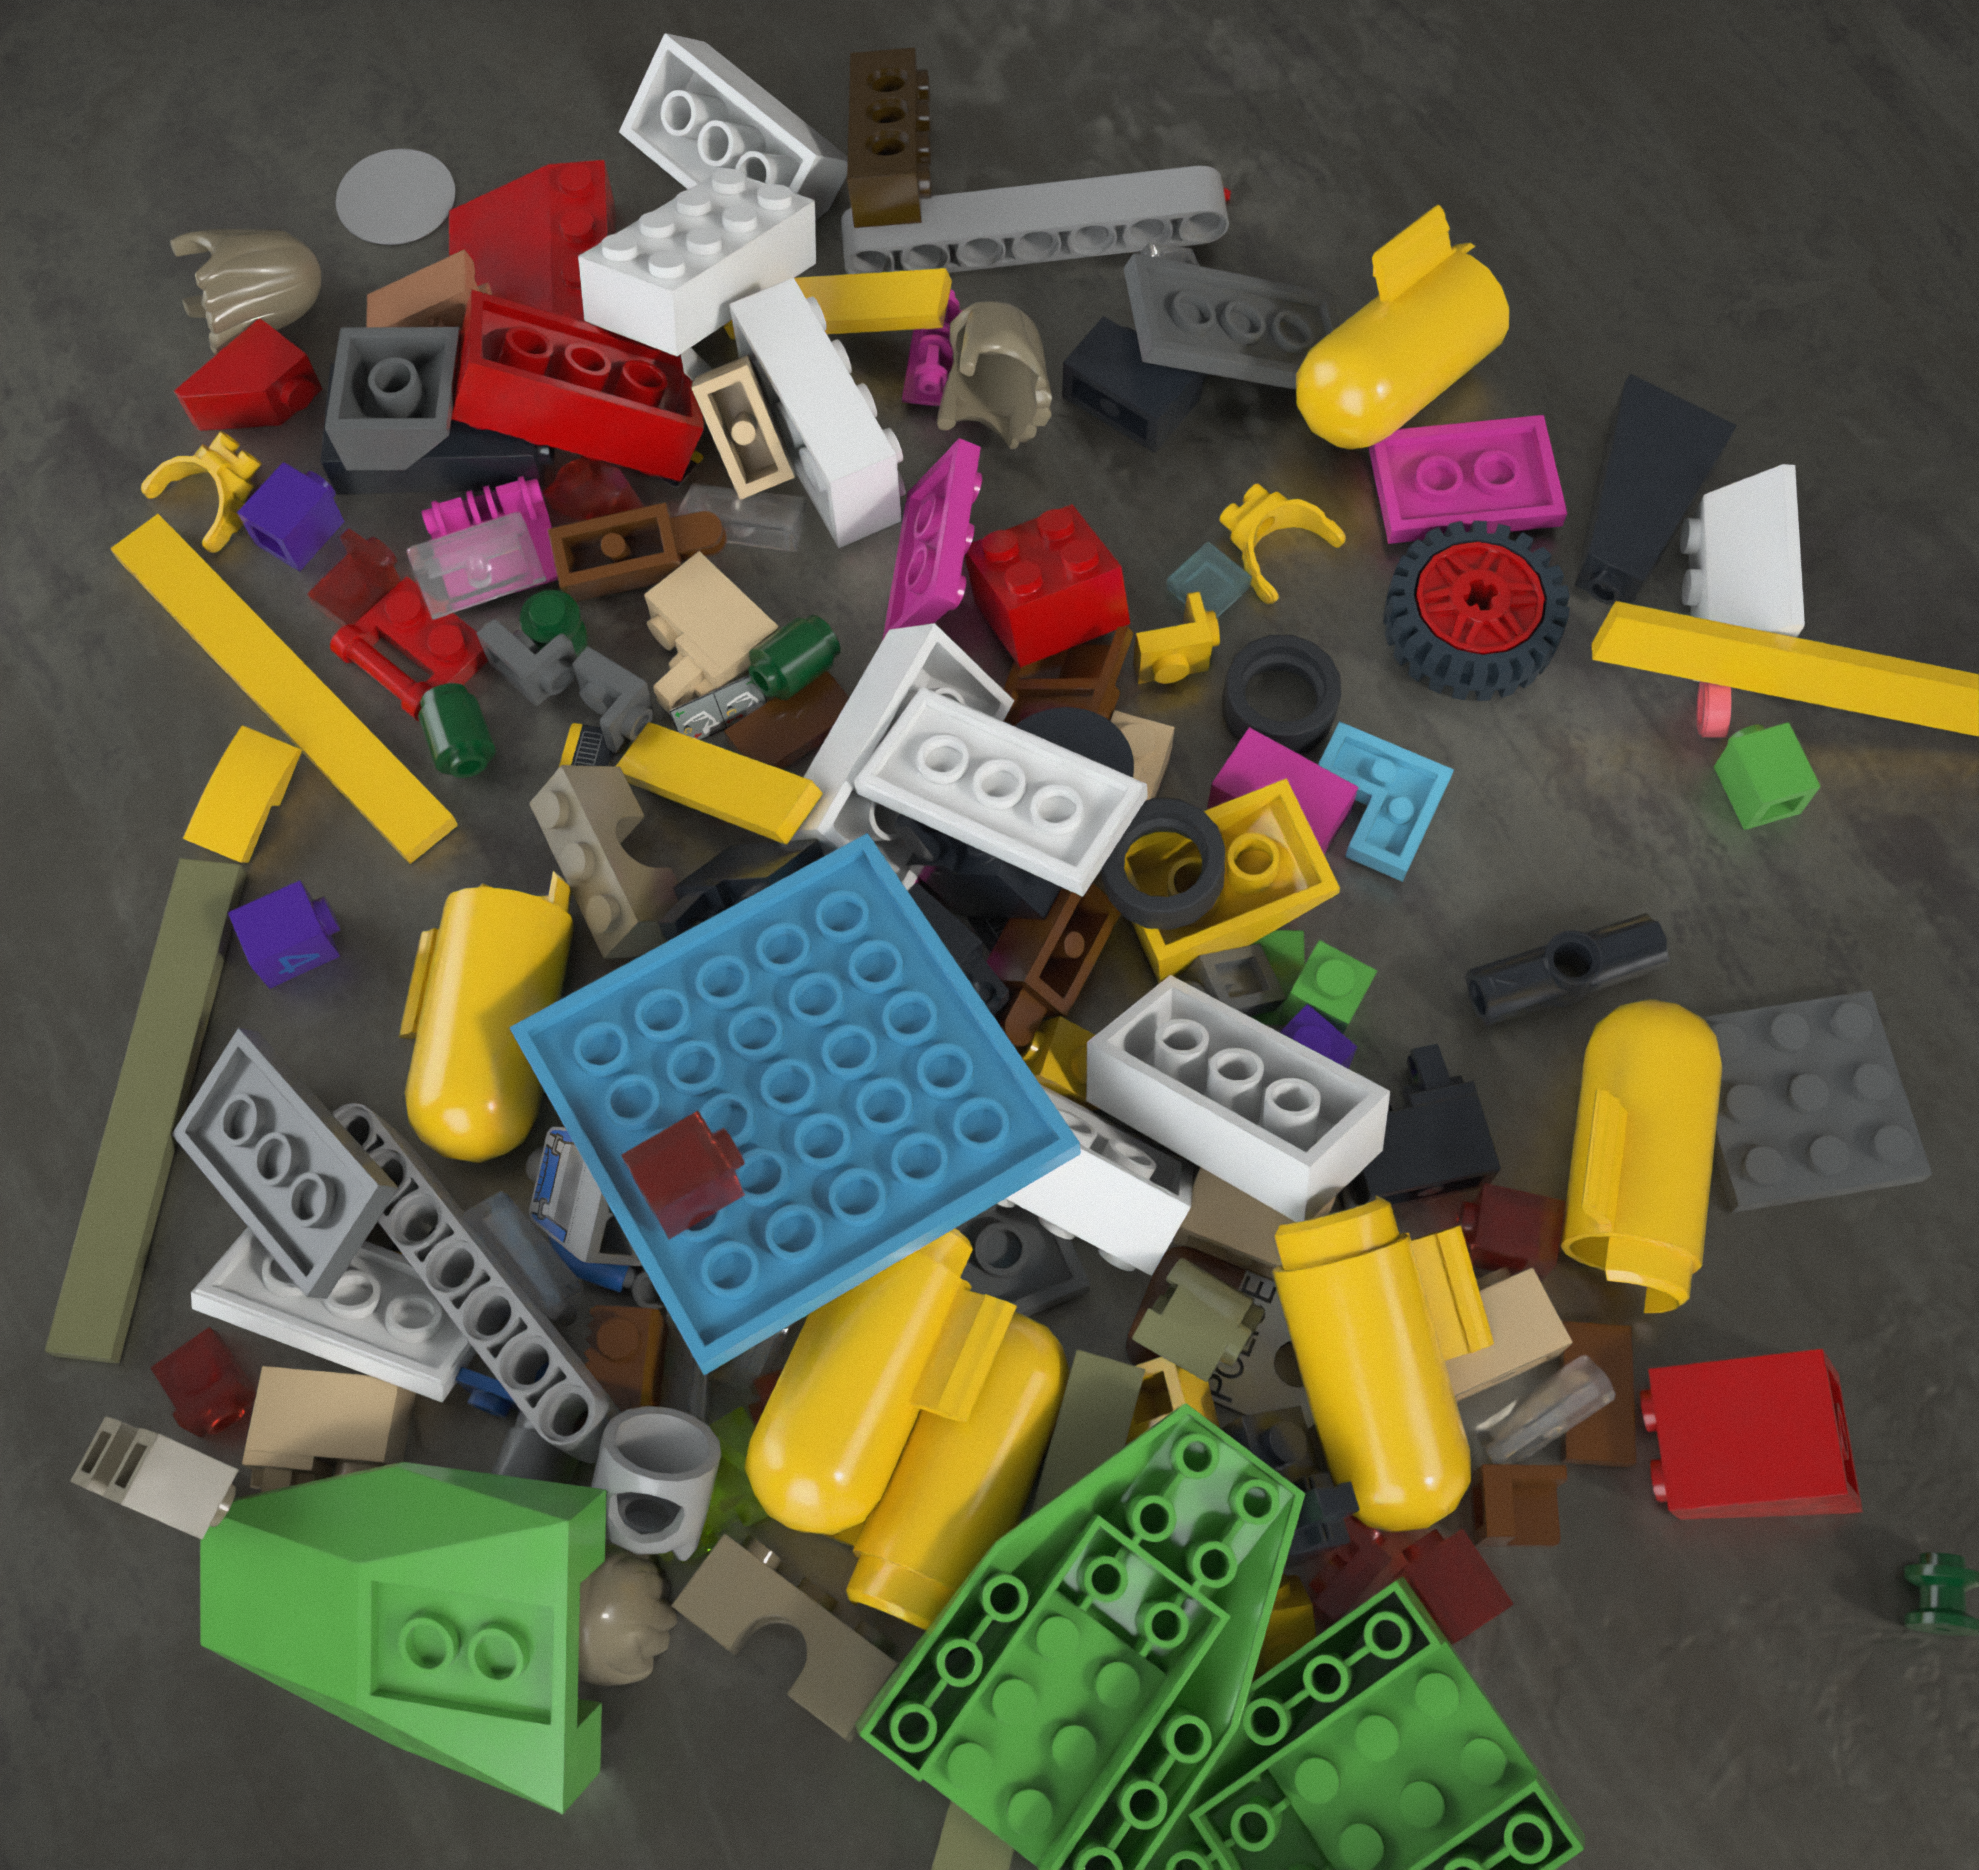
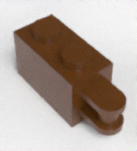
M666 502L547 529L559 586L576 602L658 584L697 552L700 551L705 557L719 554L727 544V533L720 519L714 513L699 511L674 517Z
M1093 882L1083 897L1062 887L1045 920L1009 918L986 961L1009 990V1001L993 1017L1013 1046L1028 1044L1044 1016H1068L1121 914L1109 901L1108 896Z

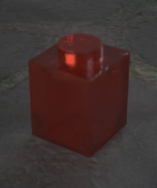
M699 1111L692 1113L621 1154L635 1184L669 1240L745 1195L735 1170L745 1165L742 1155L727 1130L722 1127L712 1133Z
M1484 1183L1472 1203L1463 1201L1456 1225H1461L1472 1267L1490 1271L1507 1267L1512 1276L1533 1268L1540 1282H1542L1557 1264L1566 1201Z
M1436 1528L1408 1546L1402 1553L1409 1564L1393 1575L1395 1580L1401 1577L1405 1578L1451 1645H1454L1514 1605L1463 1528L1446 1540H1444Z

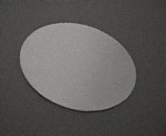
M413 149L385 150L362 159L345 174L337 189L336 210L343 225L362 240L382 245L408 243L428 235L447 218L449 210L452 209L455 201V183L447 167L430 154Z

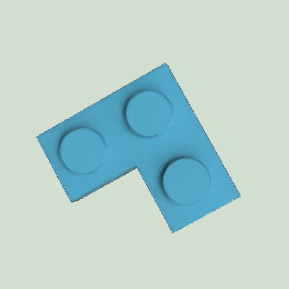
M1339 721L1318 765L1358 786L1355 800L1367 805L1348 846L1345 857L1403 882L1449 784L1454 769Z

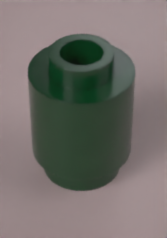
M814 614L805 619L797 617L750 651L751 666L748 668L749 676L757 689L765 696L772 697L774 695L778 699L786 701L832 668L834 658L841 652L840 643L832 628L821 617Z
M458 683L442 684L430 689L420 700L421 710L418 718L436 769L443 774L453 775L457 778H468L479 774L494 757L496 749L477 698L468 693L465 686Z

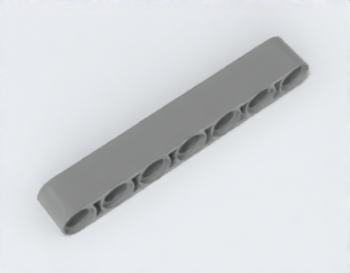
M1190 166L932 196L931 199H922V223L854 228L851 208L846 210L841 217L844 267L847 274L946 268L948 273L1199 245L1221 238L1229 227L1221 174L1215 168L1209 166Z
M351 1103L335 1110L332 1113L334 1117L398 1186L397 1192L378 1219L379 1224L539 1435L548 1443L579 1461L597 1462L603 1431L611 1418L621 1413L620 1409L405 1136L363 1104ZM436 1225L435 1230L431 1233L430 1236H428V1235H429V1232H430V1231L433 1229V1227ZM473 1269L471 1276L463 1283L464 1277ZM511 1314L508 1324L503 1330L498 1332L501 1322ZM549 1361L546 1373L535 1383L534 1379L537 1371L543 1364ZM588 1410L586 1423L581 1430L573 1434V1426L580 1414Z

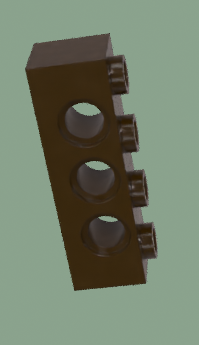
M915 47L850 53L847 182L854 228L922 223V199L932 198L929 167L931 166L928 69L918 70Z

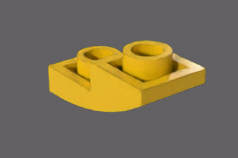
M242 725L213 772L183 839L240 863H249L271 806H280L303 749Z

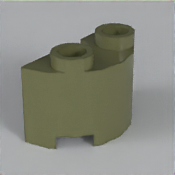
M1181 1258L1166 1278V1282L1170 1284L1166 1293L1159 1296L1152 1309L1148 1308L1132 1340L1207 1382L1220 1361L1231 1368L1234 1366L1266 1310L1254 1303L1255 1298Z

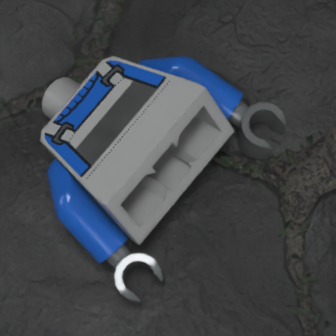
M552 1126L547 1132L544 1146L534 1150L526 1163L527 1176L535 1183L529 1208L531 1221L549 1235L550 1244L563 1270L569 1275L619 1293L623 1287L631 1289L635 1302L642 1308L660 1309L665 1307L662 1299L654 1290L653 1283L646 1271L642 1272L630 1268L631 1266H640L641 1262L566 1128Z

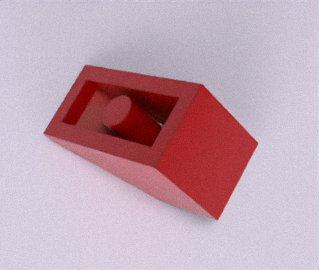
M259 318L177 387L174 392L193 426L200 431L282 425L297 411L307 407L313 397L323 388L307 354Z

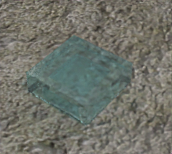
M1208 541L1168 577L1167 589L1183 603H1186L1187 593L1199 591L1205 611L1213 610L1218 618L1250 588L1252 576Z

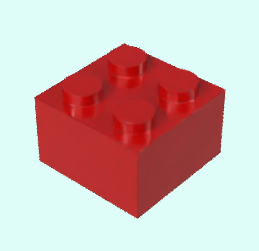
M1073 504L1060 509L1048 510L1037 518L1006 530L989 533L983 539L972 542L965 554L975 604L1019 668L1117 630L1118 627L1130 624L1122 567Z

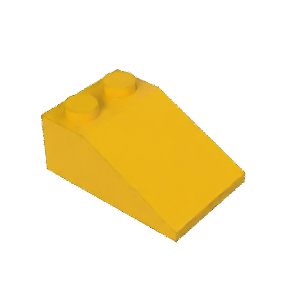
M1287 778L1204 811L1218 826L1225 845L1224 887L1212 909L1196 922L1173 930L1148 929L1131 921L1159 984L1170 975L1178 979L1198 955L1249 946L1340 893V887ZM1155 832L1139 838L1130 846L1125 855L1124 869L1128 881L1138 891L1149 896L1170 897L1186 892L1196 883L1202 869V858L1198 847L1191 839L1172 832Z

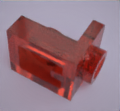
M350 528L340 535V539L348 554L307 593L313 607L341 627L347 624H355L401 581L394 567L398 562L394 553L376 537L371 536L368 540H365Z
M208 1327L151 1367L152 1372L176 1408L172 1416L179 1427L199 1438L205 1434L214 1435L233 1426L244 1415V1407L256 1398V1390L219 1333L211 1327Z
M1353 1515L1344 1519L1351 1542L1341 1547L1351 1559L1346 1562L1336 1553L1308 1584L1318 1594L1312 1601L1314 1618L1326 1630L1337 1622L1392 1559L1381 1548L1386 1542L1378 1529L1367 1527Z

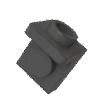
M495 618L476 633L489 664L536 707L550 695H556L564 691L574 679L573 663L577 659V655L572 642L564 634H559L544 648L539 650L524 632L517 630L512 634Z
M587 646L573 663L580 687L579 694L590 708L603 715L600 720V726L606 746L614 753L620 754L630 741H635L647 723L652 721L654 710L647 682Z
M1260 944L1198 955L1178 978L1247 1016L1275 1011L1287 999Z

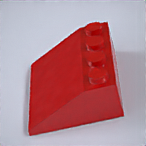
M605 160L548 164L449 210V256L465 249L474 262L476 273L474 278L477 287L487 282L493 296L588 323L584 321L578 256L600 244L605 237L616 234L615 202Z

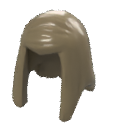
M208 229L189 232L170 240L175 256L208 251L212 253L209 260L195 273L196 284L203 290V295L182 299V302L189 317L206 318L208 328L211 331L209 333L210 348L215 355L259 318L276 331L290 325L302 317L314 305L320 292L321 267L315 254L302 241L280 229Z
M996 301L975 302L963 309L950 323V344L953 351V363L942 393L937 425L939 429L947 431L954 427L956 422L978 421L1002 438L1009 448L1015 449L1019 442L1027 443L1029 439L1034 438L1037 426H1045L1051 417L1050 403L1052 395L1046 372L1043 344L1033 320L1016 306Z
M605 1542V1561L580 1583L578 1680L599 1686H613L641 1681L652 1673L654 1668L653 1657L668 1650L670 1640L668 1631L677 1624V1612L671 1606L673 1602L668 1599L671 1591V1581L666 1578V1571L658 1566V1557L654 1554L636 1555L612 1542Z

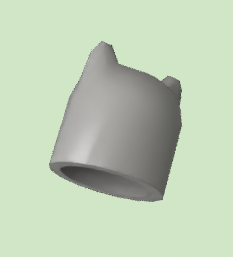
M653 1406L628 1409L611 1418L603 1431L592 1482V1488L606 1489L605 1539L608 1538L612 1543L636 1555L672 1551L674 1556L682 1561H686L691 1556L699 1543L721 1458L720 1441L709 1426L693 1415L672 1408Z

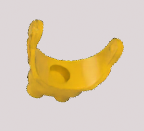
M223 431L217 434L209 447L202 444L193 456H177L161 463L148 475L141 485L142 493L147 498L153 499L159 496L171 481H179L194 474L210 473L216 481L219 493V509L212 527L202 541V546L212 553L220 551L230 540L231 535L244 525L237 512L248 501L247 497L255 486L251 479L262 465L257 458L245 450H241L238 454L236 450L240 444Z
M1258 483L1254 484L1246 492L1243 498L1244 504L1241 507L1232 503L1222 512L1219 521L1232 532L1230 540L1242 551L1241 559L1244 562V572L1246 573L1247 581L1256 591V595L1266 604H1274L1279 597L1275 588L1261 575L1256 561L1254 547L1262 537L1278 529L1296 527L1307 529L1320 535L1336 548L1342 546L1346 539L1343 530L1333 520H1329L1325 513L1317 506L1301 499L1289 500L1280 492L1270 494Z

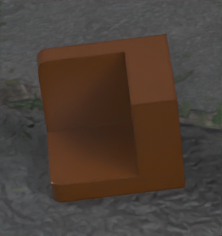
M1482 1464L1471 1474L1470 1482L1474 1547H1555L1558 1545L1561 1537L1557 1488L1568 1480L1566 1465Z

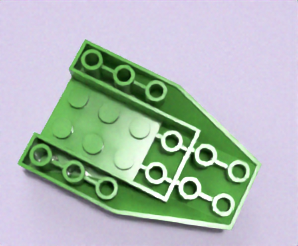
M1187 1403L1182 1404L992 1544L855 1722L859 1736L917 1781L921 1782L923 1779L1033 1863L1038 1870H1144L1239 1728L1305 1493Z
M399 1462L234 1498L224 1519L216 1527L209 1526L203 1539H200V1645L396 1747L564 1814L600 1773L602 1702L578 1699L580 1583L605 1561L606 1489Z
M1401 1577L1251 1683L1238 1730L1144 1870H1555L1584 1850L1585 1835L1405 1578Z

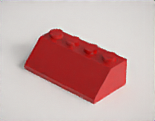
M471 289L462 327L452 420L466 423L476 429H489L525 439L535 445H548L581 454L594 461H606L639 470L649 476H662L680 482L704 429L703 414L691 388L693 381L684 373L681 354L675 356L595 325Z

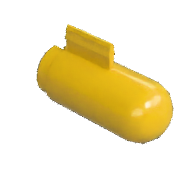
M1440 205L1434 206L1374 252L1372 257L1373 277H1376L1379 295L1313 346L1296 373V405L1311 432L1337 447L1350 450L1364 448L1386 439L1501 345L1509 329V306L1502 286L1485 265L1473 256L1466 254L1475 245L1464 243L1451 247L1448 234L1450 227Z
M554 871L548 896H534L510 889L493 888L483 883L478 888H464L450 893L444 904L440 928L423 931L420 935L398 1037L404 1039L416 1038L404 1092L408 1123L420 1140L442 1157L480 1163L504 1155L525 1141L538 1117L543 1087L509 1027L552 1005L561 998L574 923L571 915L568 914L572 896L570 887Z
M1654 999L1629 1003L1616 1008L1595 1025L1585 1049L1560 1245L1564 1253L1576 1261L1606 1271L1607 1281L1646 1286L1644 1313H1664L1673 1311L1690 1299L1692 1274L1702 1267L1722 1076V1062L1717 1037L1706 1021L1676 1003Z
M1375 1196L1376 1200L1345 1211L1306 1221L1279 1225L1274 1237L1282 1264L1274 1268L1272 1274L1327 1471L1330 1472L1334 1488L1340 1483L1351 1481L1360 1511L1352 1515L1367 1527L1395 1533L1430 1527L1455 1511L1471 1482L1470 1448L1445 1361L1494 1345V1340L1461 1225L1411 1239L1409 1233L1399 1234L1391 1203Z
M956 1228L808 1314L750 1438L744 1465L753 1492L766 1513L786 1527L804 1533L834 1535L864 1522L886 1489L920 1409L941 1415L944 1418L968 1422L1017 1306L987 1294L983 1295L970 1291L972 1286L960 1277L973 1249L969 1239Z
M1015 1311L968 1422L944 1418L941 1415L920 1409L886 1489L864 1522L834 1535L820 1534L854 1547L852 1553L859 1559L846 1588V1593L852 1604L857 1606L858 1603L873 1607L926 1631L992 1544L1018 1525L1050 1446L1071 1372L1061 1343L1048 1327Z

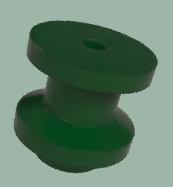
M545 590L534 594L523 604L519 614L521 629L535 643L539 650L544 648L559 634H564L572 642L577 658L586 649L588 643L587 630L581 620L579 607L570 595L558 590Z
M1925 1552L1919 1554V1564L1904 1567V1579L1920 1588V1609L1904 1615L1906 1628L1940 1635H1979V1619L1966 1613V1592L1979 1587V1572L1966 1568L1965 1557L1949 1553Z

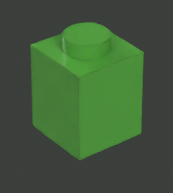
M1789 722L1767 729L1761 724H1756L1739 730L1728 739V745L1714 765V769L1744 830L1801 814L1821 787Z
M1319 940L1290 991L1278 1019L1288 1024L1308 1004L1338 1031L1344 1034L1377 970Z

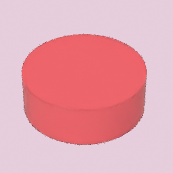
M1700 681L1697 694L1696 717L1697 730L1702 738H1726L1731 717V687Z

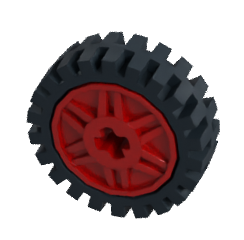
M1473 520L1469 532H1465L1462 521L1449 523L1445 534L1441 532L1439 527L1427 532L1423 542L1417 539L1409 546L1406 556L1402 555L1387 591L1383 624L1387 625L1385 637L1388 646L1395 645L1393 656L1400 666L1410 662L1408 675L1419 682L1427 675L1431 678L1428 689L1438 694H1441L1444 686L1448 685L1453 687L1452 698L1465 700L1471 690L1475 691L1477 701H1489L1495 690H1498L1501 698L1514 694L1518 685L1523 689L1534 682L1538 673L1542 674L1562 640L1569 618L1570 607H1567L1570 595L1568 585L1561 586L1564 574L1560 566L1555 565L1548 568L1552 555L1543 546L1532 553L1530 549L1533 538L1522 532L1516 541L1508 539L1511 530L1509 526L1498 524L1495 533L1490 534L1487 533V521Z

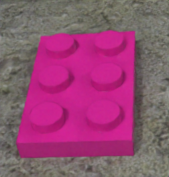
M1544 415L1398 429L1380 443L1368 447L1388 544L1412 542L1417 539L1422 541L1425 539L1427 532L1437 527L1445 534L1449 523L1462 521L1465 532H1469L1473 520L1487 521V533L1490 534L1495 533L1498 524L1511 527L1510 532L1562 527L1568 514Z
M959 438L907 492L883 639L891 629L933 624L948 610L953 611L960 604L966 588V577L961 575L963 558L969 550L974 536V525L969 523L971 506L976 500L982 485V474L977 472L980 446Z

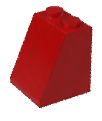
M1823 1349L1648 1369L1651 1389L1641 1390V1408L1647 1431H1657L1661 1459H1653L1650 1462L1653 1490L1657 1502H1667L1668 1511L1680 1520L1863 1512L1839 1373Z

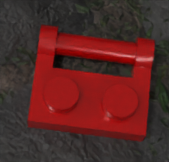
M407 576L355 624H347L341 627L334 634L330 642V650L345 663L354 662L399 698L402 701V709L416 721H419L420 700L427 691L447 683L464 685L488 662L477 637V631ZM381 638L385 639L431 677L426 682L421 681L417 683L373 646Z

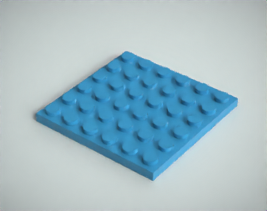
M868 833L509 1027L703 1375L708 1374L1081 1154L1080 1142Z

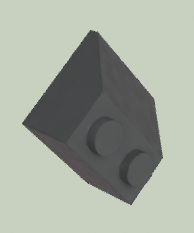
M460 327L340 328L325 430L346 470H406L449 436L462 341Z

